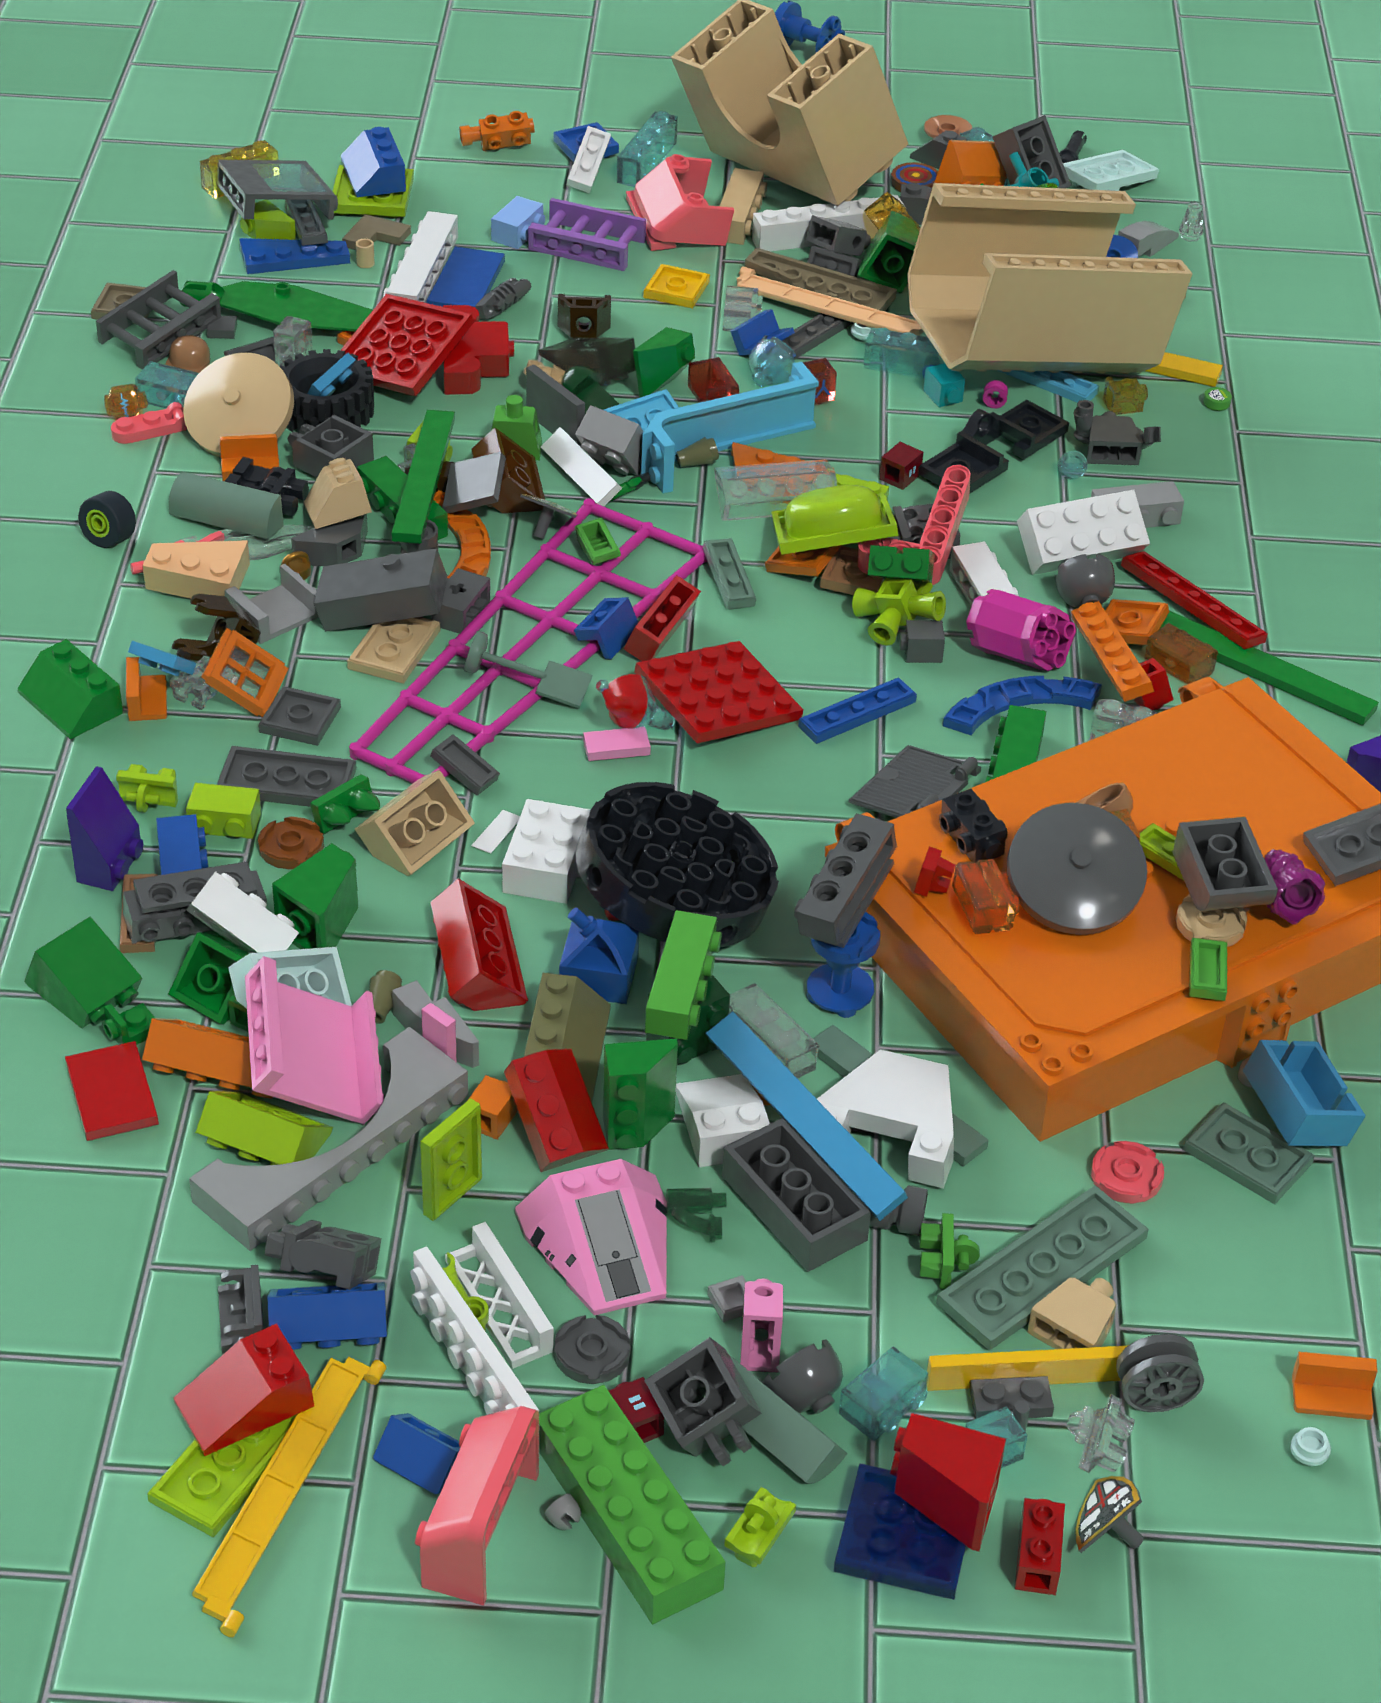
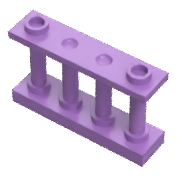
M555 198L549 200V222L547 225L532 222L528 227V250L625 271L628 266L629 242L645 243L646 241L645 218ZM559 225H563V226H568V227H572V228H571V230L569 231V230H564V229H560V228H557V227H558ZM583 230H586L590 232H595V235L591 236L587 234H582L581 232ZM608 235L620 239L618 241L605 239V237Z

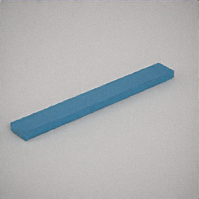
M733 1011L706 1033L709 1040L779 1115L794 1128L879 1221L908 1198L906 1192Z

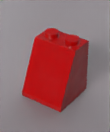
M911 1413L907 1428L899 1427L894 1444V1451L896 1453L890 1475L897 1476L895 1494L971 1550L979 1552L998 1489L1006 1438Z

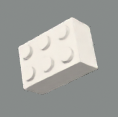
M527 799L502 863L503 893L567 904L578 874L576 846L589 816L590 809Z

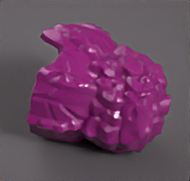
M1280 849L1269 851L1264 856V859L1278 891L1274 902L1266 906L1270 909V912L1279 915L1287 922L1298 924L1305 916L1314 914L1324 902L1325 882L1320 874L1304 868L1303 861L1299 860L1297 855Z

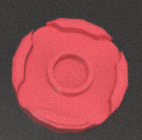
M1117 1141L1114 1142V1146L1106 1148L1105 1145L1097 1151L1093 1157L1091 1178L1094 1184L1113 1200L1134 1204L1145 1202L1157 1195L1163 1184L1164 1166L1162 1161L1160 1163L1155 1158L1156 1153L1150 1148L1137 1142Z

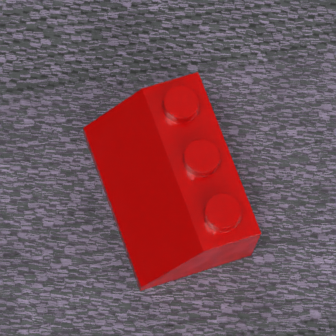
M572 1049L544 1050L511 1061L504 1073L541 1172L609 1149Z

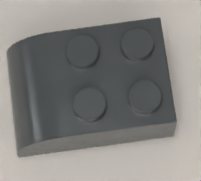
M1246 817L1179 823L1173 855L1193 903L1198 910L1209 911L1270 905L1274 902L1278 888Z

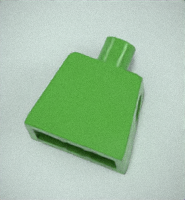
M510 395L506 398V405L496 406L491 430L497 428L533 455L535 460L540 461L542 437L536 409L523 406V398L521 396Z

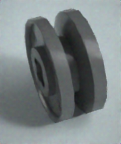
M1158 1334L1139 1339L1127 1346L1118 1356L1116 1364L1117 1373L1122 1382V1392L1127 1404L1141 1411L1164 1412L1182 1407L1192 1401L1201 1392L1204 1384V1376L1199 1366L1198 1355L1193 1343L1183 1336Z

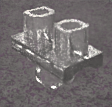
M1111 1394L1107 1399L1106 1407L1094 1411L1092 1407L1085 1406L1082 1411H1075L1070 1414L1067 1428L1075 1435V1441L1078 1444H1085L1078 1468L1089 1473L1098 1465L1115 1472L1124 1463L1127 1450L1111 1442L1112 1437L1123 1443L1130 1436L1135 1423L1134 1419L1119 1411L1122 1399Z

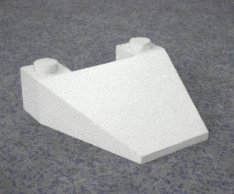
M880 1049L817 1098L849 1133L853 1127L911 1141L912 1145L908 1154V1180L944 1189L954 1156V1131L948 1065Z

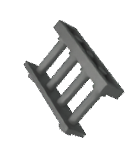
M172 270L96 321L98 342L104 344L115 336L135 349L137 366L145 371L169 355L171 343L175 339L185 335L196 336L207 329L209 324L220 319V298L211 293L200 301L196 300L179 289L177 272ZM174 298L189 307V309L179 314L163 303ZM154 310L170 321L160 327L144 316ZM135 323L151 334L141 340L125 329Z

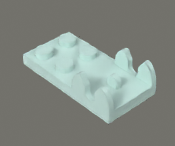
M1124 150L1063 163L1072 184L1076 187L1081 185L1084 189L1119 191L1120 187L1123 186L1128 187L1131 184L1145 183L1148 180L1156 179L1159 173V169Z

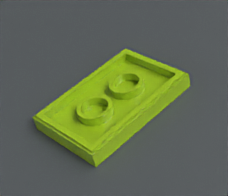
M471 1098L420 1141L423 1215L432 1221L436 1220L482 1179L481 1107L478 1102Z

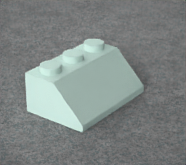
M337 947L249 953L228 967L236 1000L246 1009L245 976L263 956L276 960L277 982L352 1006Z

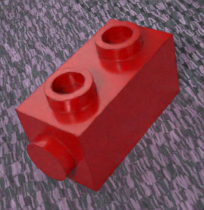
M1024 1498L1019 1530L1015 1590L1056 1596L1061 1572L1064 1503L1052 1502L1048 1499Z

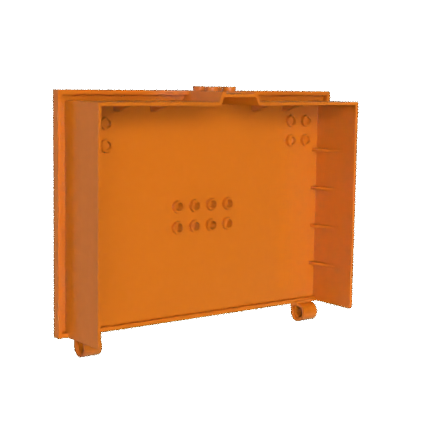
M1211 677L1194 681L1178 689L1182 704L970 788L981 800L986 801L990 811L998 820H1002L1007 828L1008 837L1005 840V853L995 859L974 865L966 854L960 852L954 839L949 833H945L940 826L939 815L941 814L942 800L888 821L894 824L897 848L890 858L894 860V865L866 910L868 914L875 918L877 928L880 930V945L872 958L1039 1142L1215 1060L1233 1068L1237 1065V1062L1252 1055L1260 1040L1286 1041L1291 1025L1381 984V869L1335 886L1303 842V832L1381 804V792L1249 677L1224 687ZM1124 783L1133 797V809L1124 823L1132 830L1135 836L1152 823L1176 837L1179 823L1246 817L1263 857L1272 849H1280L1297 855L1298 859L1303 861L1304 868L1315 871L1324 880L1325 899L1314 914L1305 916L1298 924H1291L1279 915L1270 912L1266 905L1243 907L1247 916L1243 937L1236 944L1227 947V995L1225 1001L1190 997L1191 941L1182 935L1176 923L1178 907L1183 903V899L1190 894L1185 881L1146 858L1147 880L1145 889L1135 909L1125 920L1108 930L1094 934L1077 935L1056 931L1038 922L1023 909L1015 898L1008 881L1007 857L1014 836L1021 825L1030 816L1046 807L1061 803H1076L1107 785ZM865 812V813L861 814V815H865V816H868V817L875 818V817H873V816H872L870 813H868V812ZM853 818L836 824L835 836L837 842L825 846V857L831 849L836 847L844 826L849 825ZM930 846L942 850L940 857L956 866L952 878H948L951 881L947 893L929 891L926 897L914 893Z

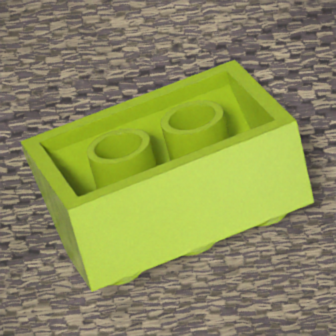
M209 1091L195 1133L208 1137L206 1143L212 1146L227 1149L229 1145L239 1149L238 1155L243 1158L259 1161L261 1157L271 1161L270 1165H280L314 1157L330 1136L333 1127L242 1092Z

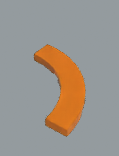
M438 490L433 499L442 508L445 492ZM467 509L448 513V528L453 532L460 544L461 556L456 567L447 578H450L458 568L486 577L491 561V544L485 525L477 514H472Z

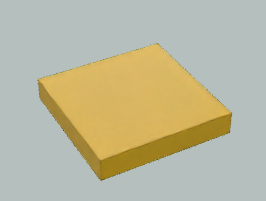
M661 264L645 287L643 298L693 309L710 282V274Z

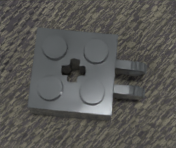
M336 415L331 416L316 427L306 423L301 426L299 434L294 431L287 438L289 445L293 449L294 466L315 477H318L323 467L328 466L330 461L337 458L351 459L356 469L357 466L374 460L373 433Z
M707 1338L644 1380L676 1440L689 1453L697 1457L711 1448L718 1462L725 1466L732 1460L728 1450L721 1441L722 1439L731 1434L734 1443L743 1453L752 1448L742 1426L762 1413L728 1352L712 1338Z

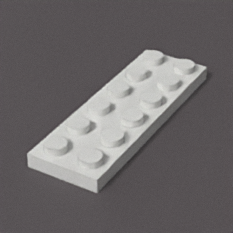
M426 1246L414 1251V1269L410 1271L415 1285V1293L412 1294L413 1305L419 1315L425 1314L429 1320L430 1329L436 1341H443L447 1347V1353L454 1368H461L465 1374L466 1383L474 1397L479 1395L484 1402L486 1415L519 1406L539 1411L429 1248Z

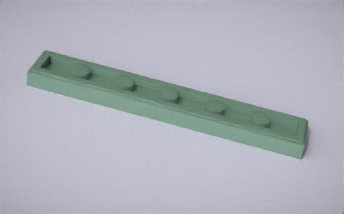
M834 1025L814 1037L808 1044V1050L843 1077L847 1076L873 1055ZM952 1113L954 1131L953 1159L964 1167L987 1149L989 1140Z

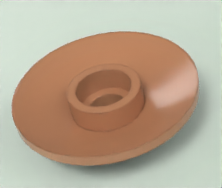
M938 115L929 118L925 122L924 131L932 138L946 130L954 131L958 135L968 138L972 134V125L967 120L958 116Z

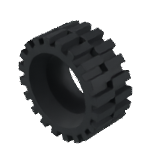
M323 349V353H316V350L308 351L307 356L299 353L295 355L294 361L290 358L285 360L284 366L280 365V368L288 377L294 392V408L287 429L291 432L298 429L299 434L302 425L307 423L310 426L316 427L333 415L361 427V424L367 426L370 423V418H373L374 415L373 375L371 367H367V362L363 359L358 361V356L350 354L356 359L351 368L353 371L352 376L343 385L340 382L334 386L336 389L331 396H314L307 394L312 384L345 355V351L338 350L334 354L331 353V349Z

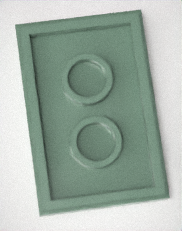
M1224 1102L1185 1141L1183 1148L1185 1152L1273 1204H1276L1313 1164L1315 1156L1300 1146H1288L1283 1136Z

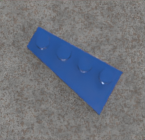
M239 238L247 274L350 264V253L346 241L334 240L328 241V243L302 246L300 240Z

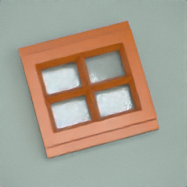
M226 628L201 678L205 680L206 684L252 714L263 717L274 701L289 668L284 666V662L234 629L231 631Z

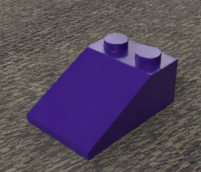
M96 766L66 807L76 882L114 891L120 880H124V875L128 874L129 867L135 858L141 856L144 842L140 838L139 824L103 768Z

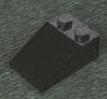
M572 338L538 350L541 357L564 371L574 366H585L599 372L600 386L611 384L612 379H626L629 377L628 373L636 371L633 350L636 349L634 338Z

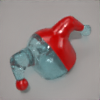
M628 674L614 679L609 684L606 680L597 682L596 689L602 693L605 706L609 710V717L616 726L622 729H635L648 725L661 730H669L674 726L675 718L667 709L664 710L657 705L646 677L639 674Z

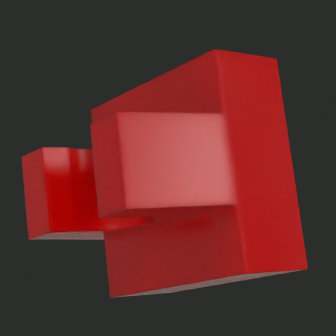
M929 846L914 893L926 897L929 891L947 893L951 881L948 878H952L956 865L940 857L942 850Z

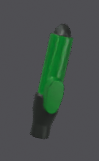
M646 472L620 484L622 489L610 501L633 490H637L645 483L651 481L650 474Z

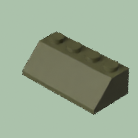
M542 973L524 1057L544 1050L572 1049L592 1102L611 1004L577 976Z

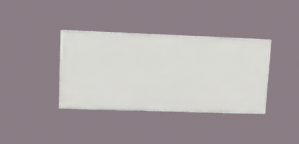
M502 810L471 846L491 854L515 827L520 816Z

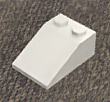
M742 1074L676 1084V1095L699 1167L723 1164L725 1146L770 1124L763 1101Z

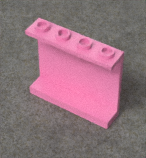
M263 956L245 976L252 1090L364 1125L377 1113L384 1101L381 1085V1065L379 1064L378 1054L379 1039L376 1034L375 1024L376 1011L374 1009L372 992L366 991L352 1006L294 988L277 982L276 960Z

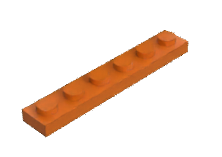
M1099 601L1085 603L1071 611L1074 623L1124 702L1154 692L1151 680Z

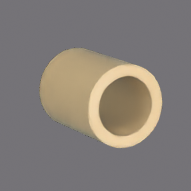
M364 238L356 241V263L360 268H371L375 264L374 242L370 239Z

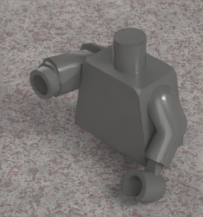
M1080 400L1073 412L1076 423V430L1073 434L1078 441L1088 444L1086 464L1139 465L1141 450L1151 446L1154 442H1161V427H1144L1143 432L1136 427L1131 417L1117 416L1112 411H1107L1101 416H1093L1094 404L1089 400Z

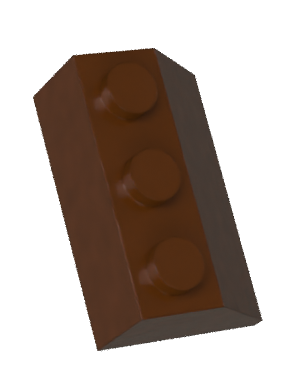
M493 428L471 449L473 458L502 452L506 458L499 500L487 506L490 508L494 507L503 514L541 511L544 506L520 497L521 494H527L545 500L535 457L497 428Z

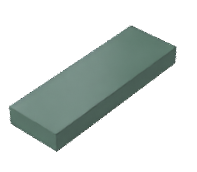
M732 538L704 541L703 550L726 608L754 607L756 596Z

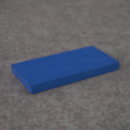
M455 246L426 300L427 303L441 307L443 305H469L476 308L475 305L490 292L505 262V254Z

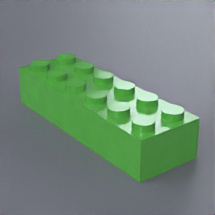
M601 1385L539 1413V1453L566 1494H571L578 1503L581 1517L652 1625L724 1590L726 1561L605 1385Z

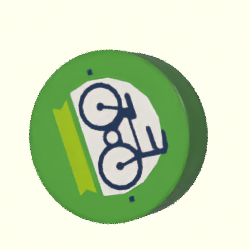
M1212 387L1205 391L1203 403L1211 410L1223 411L1230 407L1232 395L1224 388Z

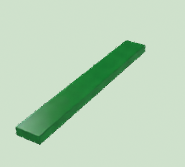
M426 411L392 529V541L422 543L455 421V412Z
M1169 611L1156 634L1364 726L1377 711L1379 702L1254 647L1244 649L1220 632L1172 611Z

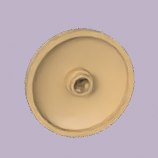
M255 353L227 355L209 364L193 380L184 401L185 425L190 435L202 449L212 455L221 457L220 437L276 434L278 439L291 419L294 408V392L288 377L273 360Z

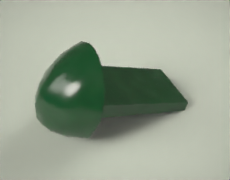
M574 366L569 368L563 375L561 385L585 402V414L590 405L602 410L619 405L599 385V372L585 366Z

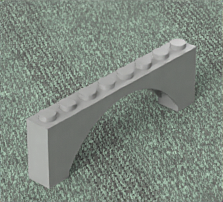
M408 1027L383 1044L384 1069L391 1075L388 1091L373 1119L353 1138L319 1156L287 1164L244 1166L226 1164L220 1159H216L189 1178L192 1203L251 1251L259 1244L267 1242V1236L270 1232H278L283 1226L298 1220L308 1209L318 1202L326 1200L332 1192L346 1182L354 1180L361 1171L374 1162H379L389 1151L399 1144L407 1142L413 1134L427 1124L435 1122L441 1114L452 1106L460 1104L468 1096V1071L411 1027Z

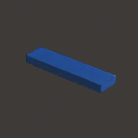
M898 677L799 718L798 727L814 743L818 744L915 703L917 694Z

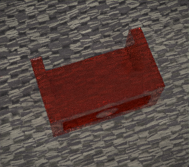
M719 357L689 363L688 387L699 403L739 394V385Z

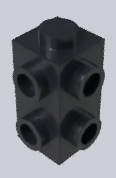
M972 789L942 799V809L939 815L940 826L945 833H949L957 843L960 852L966 854L974 865L1004 855L1005 840L1008 837L1007 828L1004 822L998 820L990 811L985 800H981Z

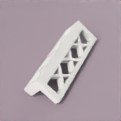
M483 1222L473 1226L472 1244L450 1252V1254L455 1258L457 1276L468 1297L477 1296L487 1302L490 1309L486 1328L508 1364L514 1369L552 1353L553 1326L487 1223ZM445 1254V1262H446V1263H447V1254ZM476 1256L481 1265L476 1272L462 1268L459 1263ZM482 1283L495 1287L497 1289L495 1297L490 1298L479 1295L477 1293L479 1284ZM496 1310L512 1313L514 1316L512 1324L507 1325L496 1322L493 1318ZM513 1337L528 1340L533 1347L515 1354L510 1344Z

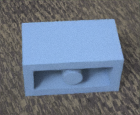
M516 196L491 218V241L519 249L528 241V227L532 222L544 225L543 204Z

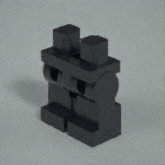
M242 457L233 469V474L230 473L225 482L281 495L282 513L292 517L298 510V499L305 500L309 493L308 481L296 479L295 469L287 468L285 470L281 467L268 469L255 466L253 459Z

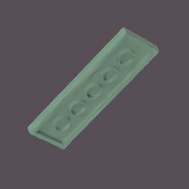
M1094 1185L937 1295L936 1304L990 1351L1028 1324L1033 1306L1068 1278H1076L1083 1283L1087 1282L1147 1239L1149 1229Z

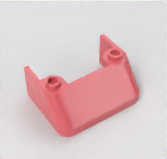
M673 154L636 183L634 197L643 218L646 219L648 231L654 239L663 242L726 246L734 208L709 206L706 199H704L712 163L711 159L684 157L679 154Z
M525 1406L475 1418L471 1425L467 1423L464 1425L459 1440V1447L461 1448L428 1522L422 1521L417 1530L415 1545L420 1546L422 1588L484 1606L487 1599L486 1549L517 1477L521 1476L536 1481L539 1476V1411Z

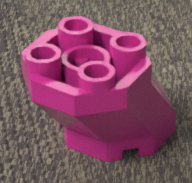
M990 589L986 592L988 593L986 596H979L974 599L966 620L967 628L972 630L974 638H970L972 646L987 654L997 655L1044 671H1050L1055 667L1060 668L1065 664L1076 633L1075 624L1070 621L1068 614L1054 606L1044 605L996 589Z

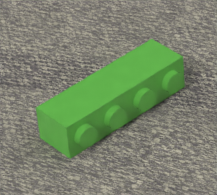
M675 911L646 1006L645 1033L687 1040L691 1026L697 1027L701 1006L697 1004L698 1001H705L708 981L705 980V977L712 976L715 956H712V953H718L721 945L722 932L716 931L717 917Z

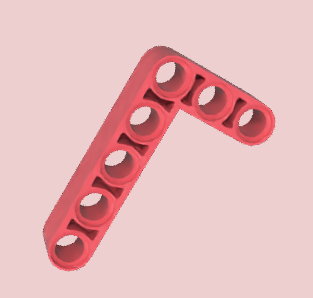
M953 465L946 469L919 544L893 538L858 542L859 570L868 574L870 545L898 547L902 550V554L903 548L929 549L935 553L932 585L938 583L942 577L969 499L971 475L969 469L962 465Z

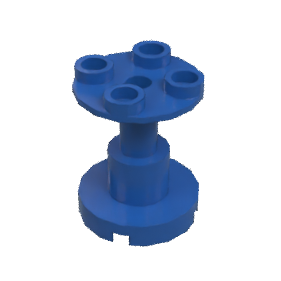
M787 0L788 3H781L775 12L788 46L794 40L805 42L808 39L816 42L815 52L817 53L836 35H845V31L841 30V21L838 16H830L822 27L818 28L812 26L809 19L803 18L801 6L790 0Z
M867 912L863 915L844 948L811 938V945L817 954L826 959L827 964L819 966L811 972L807 980V999L822 1009L837 1013L843 1018L853 1017L857 1010H861L870 1003L874 995L873 980L867 972L858 967L860 962L872 957L880 945V930L877 928V921Z

